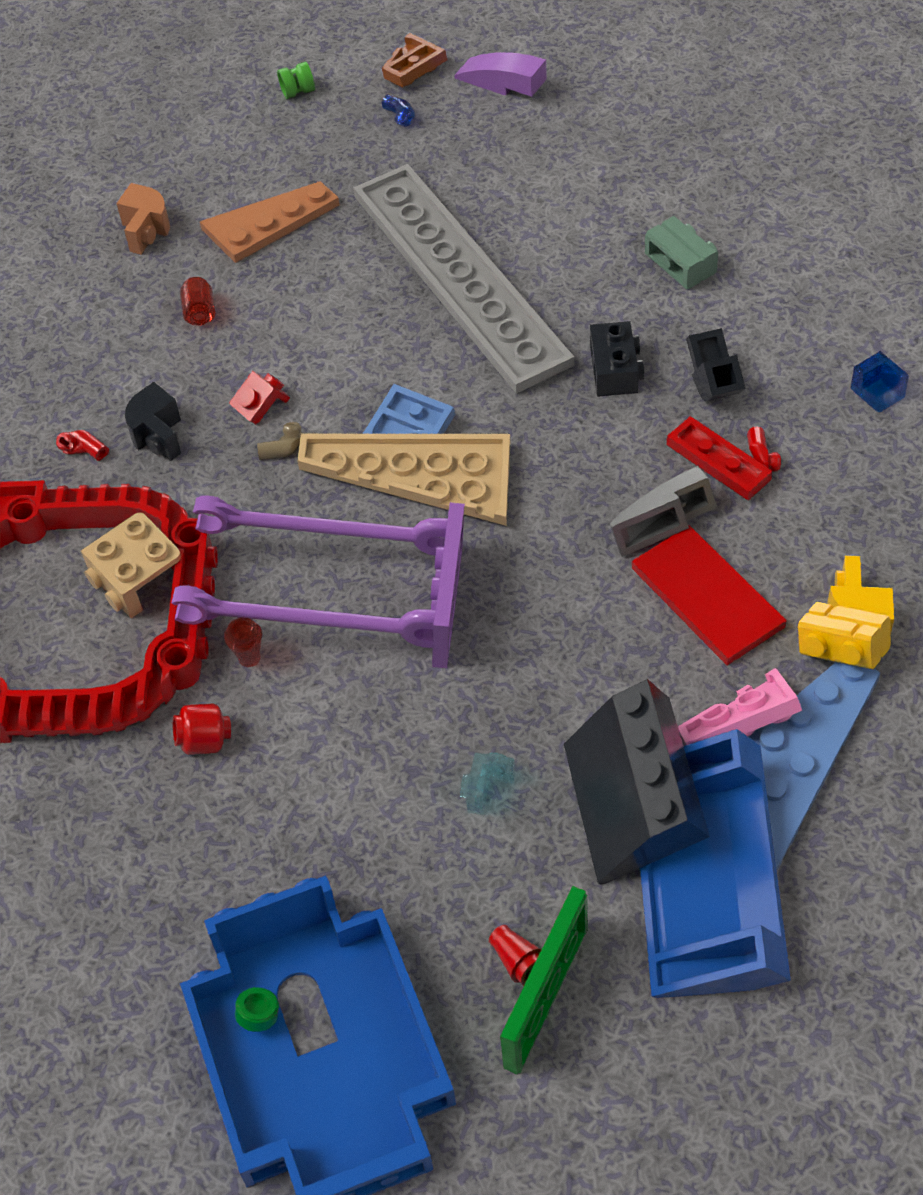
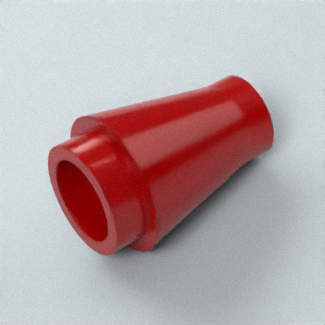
M501 925L491 933L489 943L497 952L511 979L524 986L542 949L512 931L509 926Z

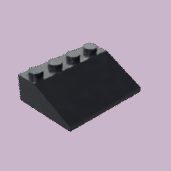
M648 679L613 695L564 743L591 858L599 884L613 881L710 837L670 698Z

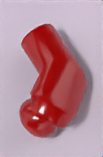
M758 426L750 428L747 438L749 450L753 458L774 472L781 469V455L778 452L768 453L763 428Z
M85 430L62 432L56 438V446L65 454L88 453L97 461L102 460L109 454V448Z

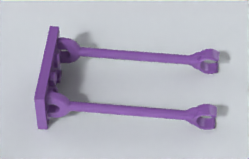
M197 497L193 513L199 514L195 529L207 534H218L224 530L243 525L413 542L420 551L435 556L436 573L435 577L432 578L431 610L417 609L407 612L401 618L220 601L197 587L179 586L175 587L172 604L178 605L174 620L186 624H199L218 616L399 633L403 639L415 646L433 648L432 667L447 668L463 549L465 504L450 502L448 519L428 518L420 521L414 527L240 511L218 497ZM203 513L212 514V515H215L216 517L207 516V515H205V514H203Z

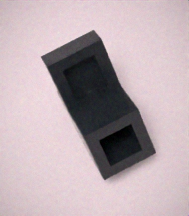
M722 328L689 335L686 338L695 371L692 374L693 381L704 401L740 394L746 389L737 355L729 356Z
M152 382L135 394L128 402L125 409V420L132 442L138 451L148 445L154 454L162 453L172 461L181 454L176 432L171 429L172 426L181 421L175 398L157 383Z

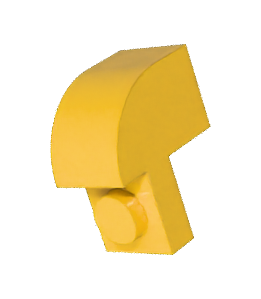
M845 556L842 571L836 570L835 586H830L827 604H831L833 607L841 606L887 615L890 618L891 634L894 623L893 588L862 587L860 556Z

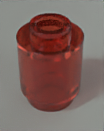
M201 277L187 279L180 289L183 318L191 325H205L211 322L216 315L212 287Z

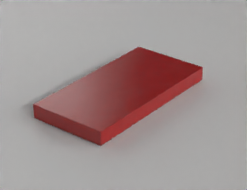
M688 525V529L672 535L632 560V569L728 666L784 629L787 620Z

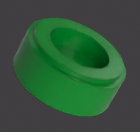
M253 987L244 990L236 999L235 1019L242 1028L252 1032H261L271 1028L278 1018V999L275 994L265 988Z

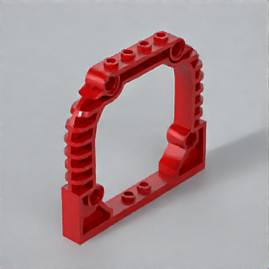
M44 480L0 482V549L15 540L23 544L35 543L41 540L48 530L114 528L134 514L144 513L179 549L181 554L180 561L171 567L174 570L167 631L156 636L148 645L145 653L144 667L116 684L81 689L10 690L5 680L0 677V743H11L13 735H23L24 737L46 735L47 737L57 736V734L79 736L80 734L88 733L102 735L103 732L113 730L119 732L137 721L141 723L150 718L151 713L163 702L166 705L176 694V690L188 689L199 680L202 659H208L209 642L208 638L205 637V628H211L212 619L205 620L199 624H186L174 620L178 605L172 604L175 587L179 586L197 587L204 590L208 595L215 596L214 576H211L212 568H217L218 550L216 546H212L209 534L195 529L198 519L190 518L186 510L172 500L171 496L164 492H156L148 486L139 488L131 487L130 484H122L121 487H110L109 484H101L99 488H89L88 485L68 488L65 485L58 486L57 489H47Z

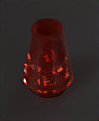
M240 617L234 619L225 631V643L242 666L253 667L261 659L262 629L250 618Z

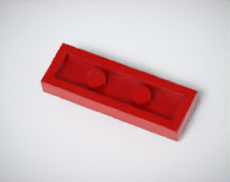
M691 416L667 435V446L696 466H699V468L747 501L772 479V470Z

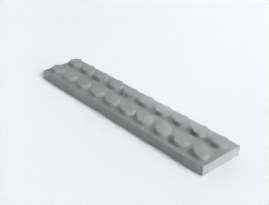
M409 164L353 187L354 197L516 394L574 366V356Z

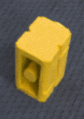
M816 602L809 609V613H806L799 621V652L802 655L874 669L880 662L881 657L883 658L890 649V618L887 615L841 606L833 607L831 604Z

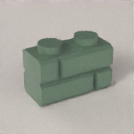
M675 216L662 222L661 226L658 224L651 228L645 234V254L685 289L692 288L717 272L718 251L715 245L710 241L705 242L696 234L695 229L690 224L682 223Z

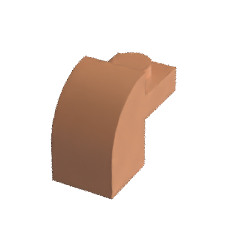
M130 183L116 204L122 225L127 226L124 231L130 252L142 254L148 244L151 245L154 242L156 234L168 235L170 222L164 198L157 190Z

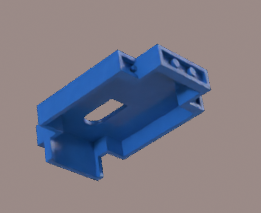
M325 875L317 879H304L297 883L295 887L277 894L267 893L261 895L254 902L239 908L223 909L217 912L214 917L204 920L221 968L214 971H200L189 980L180 983L234 1157L246 1187L288 1171L296 1195H372L434 1170L431 1155L417 1120L456 1105L455 1093L382 908L375 911H361L353 915L350 920L342 923L331 886ZM295 975L308 976L317 983L338 1041L297 1057L280 1005L277 1021L271 1028L265 1031H248L237 1023L235 1019V1004L240 993L249 988L260 987L271 991L278 999L279 988L285 980Z

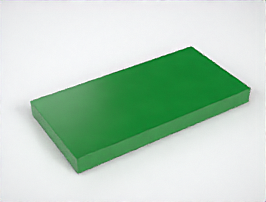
M572 886L500 1035L503 1069L518 1075V1073H521L588 931V895L585 890Z

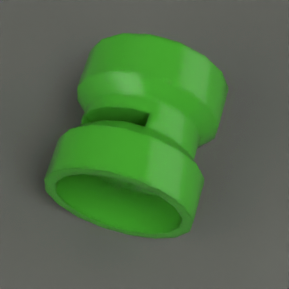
M307 62L299 63L293 69L285 67L277 70L280 88L286 99L295 97L299 92L309 93L315 91L313 75Z

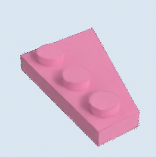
M775 668L765 674L767 679L765 683L755 689L750 685H746L736 691L738 697L735 701L728 705L715 704L679 725V733L685 746L735 729L740 730L746 736H750L756 729L771 723L785 722L793 714L802 711L798 697Z

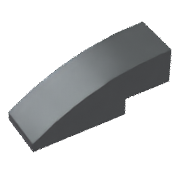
M696 466L657 486L620 513L610 523L620 555L623 557L689 528L687 520L717 508L709 479L699 466Z

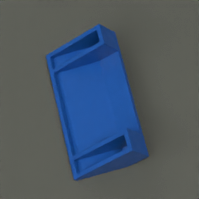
M738 729L686 745L684 750L710 837L640 868L651 996L653 998L752 991L791 981L761 746Z

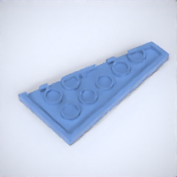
M835 662L797 695L802 711L793 714L785 722L771 723L755 730L752 735L748 736L761 746L777 871L789 846L794 841L806 814L831 771L842 746L847 741L858 716L861 714L879 680L880 672L875 668L868 669Z

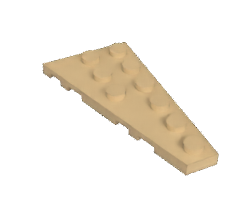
M301 434L297 460L299 470L449 510L450 502L465 504L464 515L507 526L510 434Z

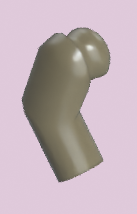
M297 422L286 423L283 426L284 435L278 441L257 443L259 460L282 458L291 455L300 445L301 434H304L301 432V425Z

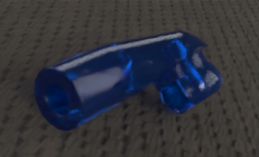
M390 94L384 96L382 108L397 113L394 118L395 122L401 126L408 127L411 119L415 118V111L408 101Z

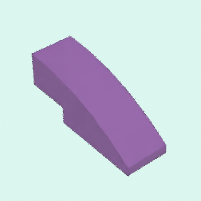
M495 52L481 54L469 58L454 76L455 79L505 96L513 90L532 97L547 79L546 60L519 53Z

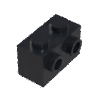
M631 321L590 324V352L597 397L638 393V381L644 380V364L642 359L637 360L636 355H640V340L638 334L633 335Z

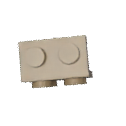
M144 513L134 514L81 550L88 568L84 571L88 581L95 589L102 587L107 592L105 597L116 612L123 609L130 618L143 611L136 591L181 559L179 549Z

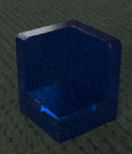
M879 351L854 366L850 389L876 412H882L905 398L909 376L883 352Z

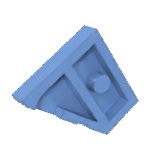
M393 384L363 434H444L455 416V410L450 405Z

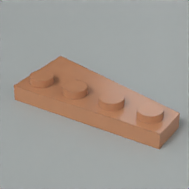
M319 181L199 222L201 229L237 263L339 206V198Z

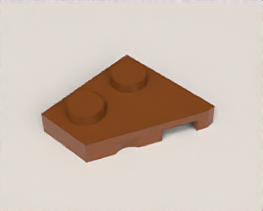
M409 33L404 37L406 44L403 49L397 47L392 54V58L387 60L382 67L384 79L402 88L408 86L417 78L435 70L437 66L447 61L446 50Z

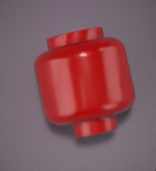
M217 704L185 705L181 708L179 715L173 716L175 746H181L185 754L218 753L223 747L224 739L231 738L230 717L223 716Z

